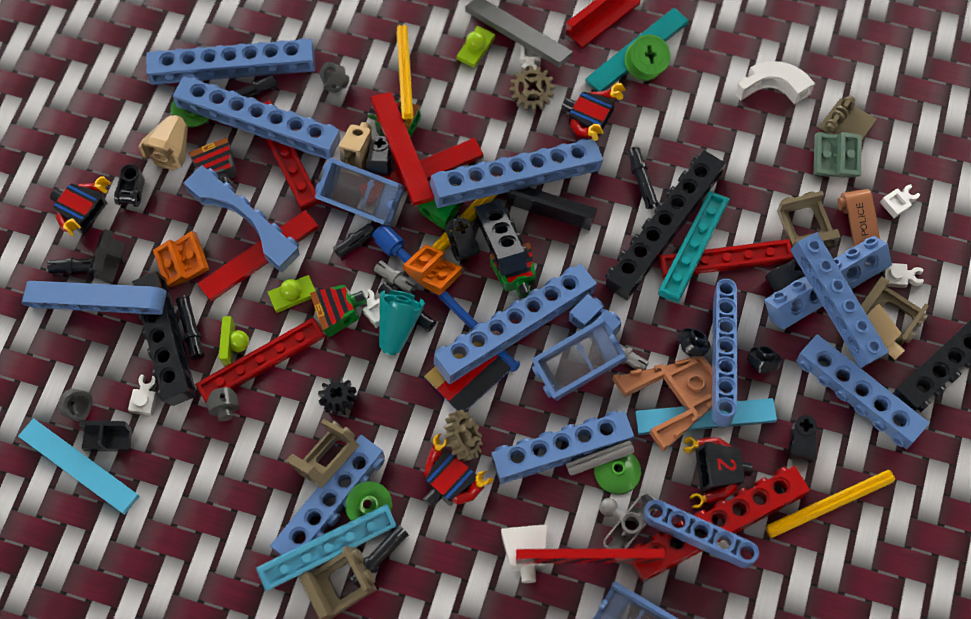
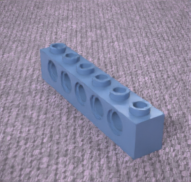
M816 232L798 241L790 251L858 366L862 368L889 353L819 234Z
M875 236L865 239L862 243L834 258L835 263L851 289L892 266L888 243ZM806 276L792 282L787 287L775 292L764 300L770 321L783 330L823 307Z
M818 334L799 354L796 361L804 371L812 373L817 377L821 385L832 389L840 400L847 401L854 407L856 413L868 418L873 422L876 429L888 434L896 445L907 450L929 425L926 419ZM818 361H825L828 367L821 366ZM837 375L844 376L846 378V382L840 381L837 378ZM855 390L863 391L865 396H859ZM874 404L880 405L884 411H878ZM893 419L899 420L902 423V427L895 425Z
M611 411L600 419L595 417L589 418L583 424L577 426L570 424L555 433H552V431L544 432L536 439L530 440V438H525L510 447L508 445L499 446L494 452H491L492 461L501 485L565 465L567 462L627 440L633 443L634 434L625 411L619 413L618 411ZM608 428L612 434L605 436L601 434L600 430ZM580 435H587L590 440L583 443L578 440V437ZM558 442H565L568 447L561 450L556 447V444ZM540 448L543 449L546 452V454L544 456L539 457L536 456L533 452L536 449ZM519 455L524 460L523 462L516 464L512 462L511 459L512 457Z
M360 435L356 440L359 447L322 488L318 486L270 545L271 548L281 556L324 535L329 526L333 527L340 518V512L346 507V499L350 491L356 485L370 481L369 476L373 471H378L384 464L385 456L382 449L363 435ZM359 461H364V462H366V465H365L364 468H362V469H355V468H354V466H355V464H356L357 462H359ZM345 479L351 480V484L348 487H340L341 481ZM328 498H336V503L333 506H325V501ZM314 516L321 517V521L317 525L310 524V520ZM298 535H306V539L302 544H295V538Z

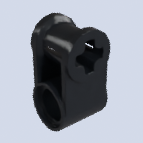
M377 136L371 141L369 155L366 160V171L378 176H390L393 155L385 136Z
M127 164L122 167L114 193L116 205L124 203L139 207L145 179L136 165Z
M466 218L449 220L445 226V231L454 258L460 262L478 255L480 249L470 222Z
M796 259L783 266L771 270L765 276V279L774 292H777L804 277L805 274Z
M802 415L792 425L788 459L814 462L817 423L813 417Z

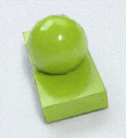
M477 26L474 32L467 35L466 43L457 54V60L475 68L494 41L495 34Z
M309 275L297 280L287 279L282 282L280 287L268 291L276 313L312 299L310 293L315 292Z
M223 316L219 349V359L224 366L232 363L233 351L243 352L249 345L248 335L240 330L235 331V323L231 316Z

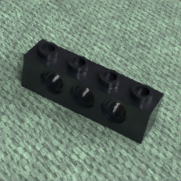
M500 200L476 206L475 212L478 225L501 276L527 269L526 259L529 258L527 247L525 245L522 246L523 242L520 233H515V223L513 219L509 220L508 208L503 207Z

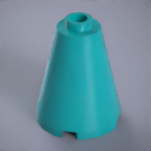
M390 290L389 294H385V291L380 293L379 347L383 349V353L396 355V353L402 351L424 309L425 302L421 298L418 302L414 300L415 295L396 290Z

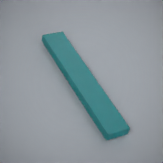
M675 8L671 9L586 77L585 83L595 92L607 90L629 72L625 65V53L635 40L640 36L650 34L656 35L666 42L688 24V19Z
M709 191L658 290L659 296L679 303L730 198Z

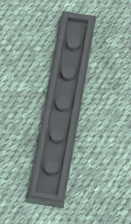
M473 0L465 6V12L559 68L573 56V51L487 0Z

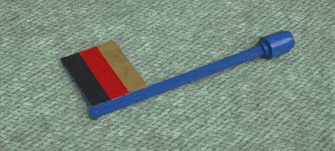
M381 225L374 231L372 235L375 239L374 242L389 257L398 256L404 263L411 258L404 250L403 245L405 241L391 227ZM446 291L441 295L436 294L473 330L478 323ZM480 342L473 343L476 347L483 346ZM503 350L450 385L436 367L430 370L424 378L456 411L464 410L466 412L509 371H517L520 367V362H517ZM462 354L454 355L458 359L464 358Z

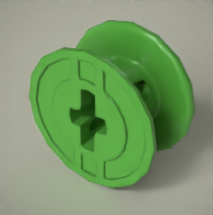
M647 34L640 36L628 47L625 53L627 70L633 77L639 80L649 81L655 79L668 67L670 62L668 45L656 35Z

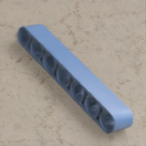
M730 279L720 280L717 283L713 296L712 420L716 425L726 427L732 423L737 410V286ZM720 410H724L728 412V414H724Z
M27 281L22 304L32 308L160 315L163 313L167 291L151 286Z

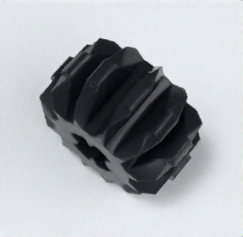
M330 377L329 385L322 383L324 390L318 392L319 397H321L319 404L324 406L326 413L332 410L333 416H336L338 411L345 415L346 408L353 410L352 403L357 402V396L354 395L357 391L355 387H351L350 380L343 382V378L339 377L337 382H334V379Z

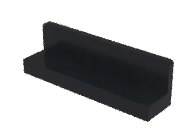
M531 187L510 190L508 193V204L587 230H591L597 214V208Z

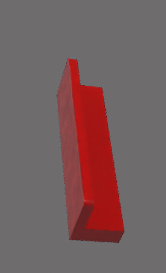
M594 0L566 22V35L583 49L636 8L641 0Z

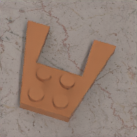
M704 356L678 360L674 364L666 366L660 364L652 369L643 371L641 369L630 371V374L621 376L619 374L613 375V381L624 397L664 379L686 409L682 414L650 429V435L662 452L712 408V367Z

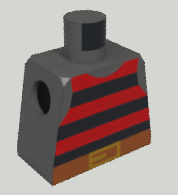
M227 137L188 152L196 169L201 165L207 170L211 168L218 174V179L222 183L228 182L232 186L230 179L235 178L237 172Z

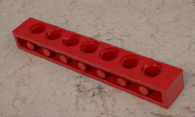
M785 466L774 473V477L768 480L764 477L754 483L755 487L749 490L743 488L737 491L731 500H720L713 505L714 509L708 512L705 509L694 514V516L713 524L712 518H720L723 521V526L720 528L736 534L805 497L810 489L795 466L789 469ZM773 486H781L784 489V494L776 493ZM753 497H761L764 500V504H756ZM740 507L744 515L738 516L734 514L732 508ZM682 521L678 522L677 524L674 525V527H676V528H682V527H684L683 522H682ZM701 530L703 533V537H701L700 539L706 538V533L703 530ZM660 532L651 538L652 541L644 545L642 542L632 548H663L665 552L663 563L630 564L643 584L701 553L703 550L669 534ZM673 539L679 540L682 543V548L674 549L670 545V541Z

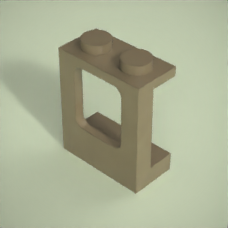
M811 191L795 198L790 196L780 202L777 213L792 247L798 241L812 235L798 236L789 216V212L804 208H811L820 228V232L817 233L826 248L837 245L841 236L838 229H832L821 201L824 195L823 191L816 193Z
M881 276L861 306L867 315L878 304L883 308L886 303H890L911 316L913 319L906 332L895 340L900 346H902L904 341L909 344L916 334L913 328L916 324L918 326L923 324L928 316L925 314V311L929 306L924 304L922 308H919L886 287L889 280Z
M325 419L321 423L328 432L302 460L296 455L291 454L286 460L301 476L321 488L359 447V444L353 439L355 434L347 427L342 428L337 422L333 421L330 423ZM341 440L346 443L345 447L327 467L318 463L336 441Z
M345 546L342 548L343 553L317 570L305 572L299 576L319 619H332L377 590L374 585L375 578L363 564L364 557L359 549ZM349 563L361 587L345 598L340 599L330 580V575Z

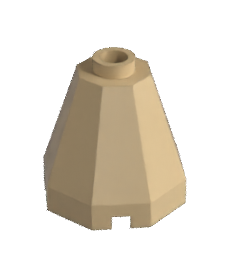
M177 115L166 117L142 139L138 147L142 156L147 160L150 156L154 159L152 163L170 170H176L177 166L181 168L185 161L188 130L184 119Z

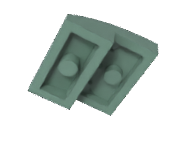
M817 132L814 135L813 175L827 177L861 176L862 135L841 132L839 135Z

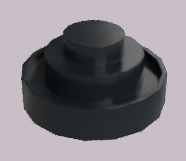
M684 328L678 335L682 351L689 356H705L711 348L706 335L698 329Z
M766 346L751 348L747 356V360L754 367V370L762 374L779 369L782 358L774 349Z

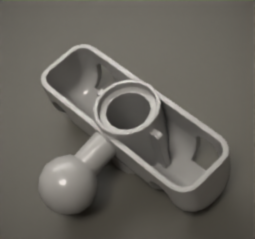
M644 492L626 513L618 509V504L614 499L605 498L602 500L599 506L600 512L604 516H613L619 520L605 537L603 548L621 549L624 546V549H627L647 525L643 518L644 510L648 502L656 500V498ZM641 499L643 504L637 509L635 505ZM657 509L649 510V514L654 511L651 515L653 517L658 511ZM633 521L638 528L633 531L626 528L625 523ZM611 535L614 539L607 545L606 540Z

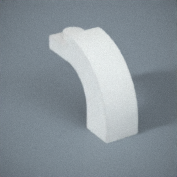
M777 61L763 62L750 67L748 77H744L738 82L735 95L741 101L759 89L775 88L786 94L793 104H796L811 95L815 83L805 72L791 64Z

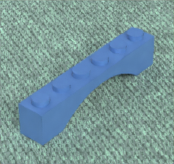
M201 165L183 183L187 192L202 205L223 207L246 219L261 239L265 259L282 273L300 255L298 243L290 236L286 238L277 224H270L265 220L267 217L259 209L255 211L251 208L250 202L241 195L239 197L236 195L234 188L228 182L222 183L218 179V174L213 169L209 168L207 170Z

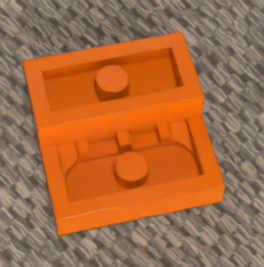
M191 231L177 241L168 240L153 250L160 273L166 278L168 288L187 282L210 270L196 232Z
M426 244L403 265L404 271L410 277L438 295H441L462 274L463 267L444 260L443 251Z

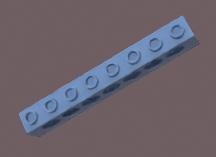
M312 39L280 40L277 42H258L255 44L231 46L219 45L216 47H197L195 49H176L170 51L157 50L155 52H147L146 74L151 85L179 83L183 76L203 81L315 71V51Z
M183 76L173 94L177 108L327 160L333 157L341 141L340 131L333 125H325L313 118L299 116L293 111L279 109L273 104L267 105L255 98L241 96L235 91H227L217 85L203 83L197 78Z
M582 139L572 144H560L554 148H542L536 152H524L509 158L501 157L496 161L480 162L469 167L461 166L446 172L439 171L431 175L430 188L434 195L436 206L440 208L506 193L510 190H519L597 172L600 170L603 158L596 141L593 139Z
M582 264L576 267H569L563 272V275L557 279L556 277L551 278L541 289L538 290L536 288L523 300L514 301L504 312L498 311L491 317V320L486 323L481 322L477 324L467 335L461 334L454 340V343L449 346L444 345L440 347L434 354L433 364L450 385L572 308L587 294H594L597 285L596 281ZM564 286H570L573 289L568 290ZM546 297H552L555 301H549ZM534 308L537 312H531L528 309ZM516 319L520 323L514 324L510 322V320ZM492 331H499L501 335H494ZM480 342L483 346L476 347L473 343ZM462 354L464 358L458 359L454 355Z

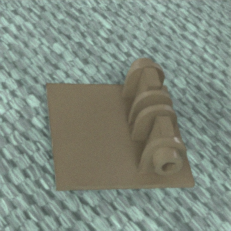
M849 95L844 97V99L840 98L818 129L835 135H839L841 132L862 135L863 140L877 119L855 106V98Z

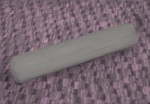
M627 440L567 462L566 467L570 475H575L632 454L634 448L631 441Z

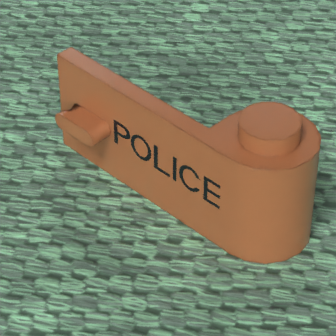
M863 189L841 193L840 198L837 199V204L840 211L842 210L844 214H848L853 246H857L872 236L880 239L871 191Z

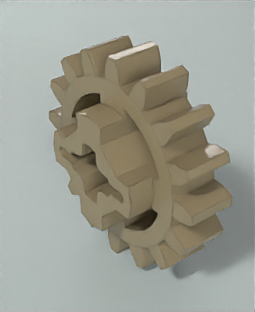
M530 65L529 70L526 71L522 67L521 74L514 73L516 80L511 79L510 84L514 86L510 87V93H515L511 99L512 101L518 100L517 107L524 105V111L531 107L532 111L535 112L537 106L543 110V103L550 104L549 98L554 97L552 90H555V84H550L553 81V77L547 78V70L542 73L540 72V66L533 70L532 65ZM543 83H545L546 93H544V90L541 88ZM519 84H520L521 87L523 88V91H522V94H521V95H520L519 90H518ZM529 87H536V91L534 89H532L531 91L528 90Z
M464 410L448 414L449 417L445 419L447 425H444L446 430L444 436L449 440L447 445L448 447L451 446L452 454H457V459H462L463 462L478 458V454L482 452L479 446H482L483 443L481 442L482 434L478 433L479 425H476L475 418H470V413L464 412Z

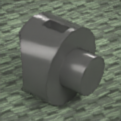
M331 62L324 63L319 73L323 82V89L334 93L339 92L341 88L345 89L349 83V75H346L344 66Z
M230 387L212 390L207 400L209 414L217 416L219 421L231 420L234 417L233 412L237 411L240 407L238 397Z
M79 389L66 390L58 402L59 412L68 419L84 421L91 410L92 395Z

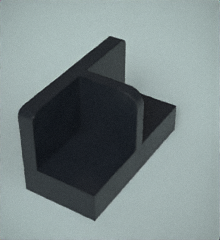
M105 229L99 236L87 275L112 283L118 266L124 258L122 254L125 243L112 239L114 232Z
M80 421L79 426L84 430L82 449L84 451L130 452L133 430L125 421Z

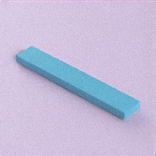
M773 398L737 401V410L733 421L726 427L775 423L777 417ZM682 406L635 411L638 435L650 434V429L682 414L686 409ZM711 408L687 431L721 428V426L713 422ZM720 410L722 413L728 414V412Z
M34 418L18 435L19 438L125 515L140 497Z
M383 505L256 567L264 589L268 591L343 553V547H357L395 528L397 525L388 505Z

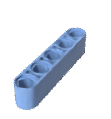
M651 500L645 507L643 518L649 526L738 567L749 568L759 556L758 547L753 542L661 500ZM649 510H659L661 517H652L649 514ZM671 520H681L684 527H674ZM694 530H703L706 533V538L700 539L696 537ZM723 539L727 541L729 548L721 549L717 544V540ZM740 551H749L752 559L746 560L742 558Z

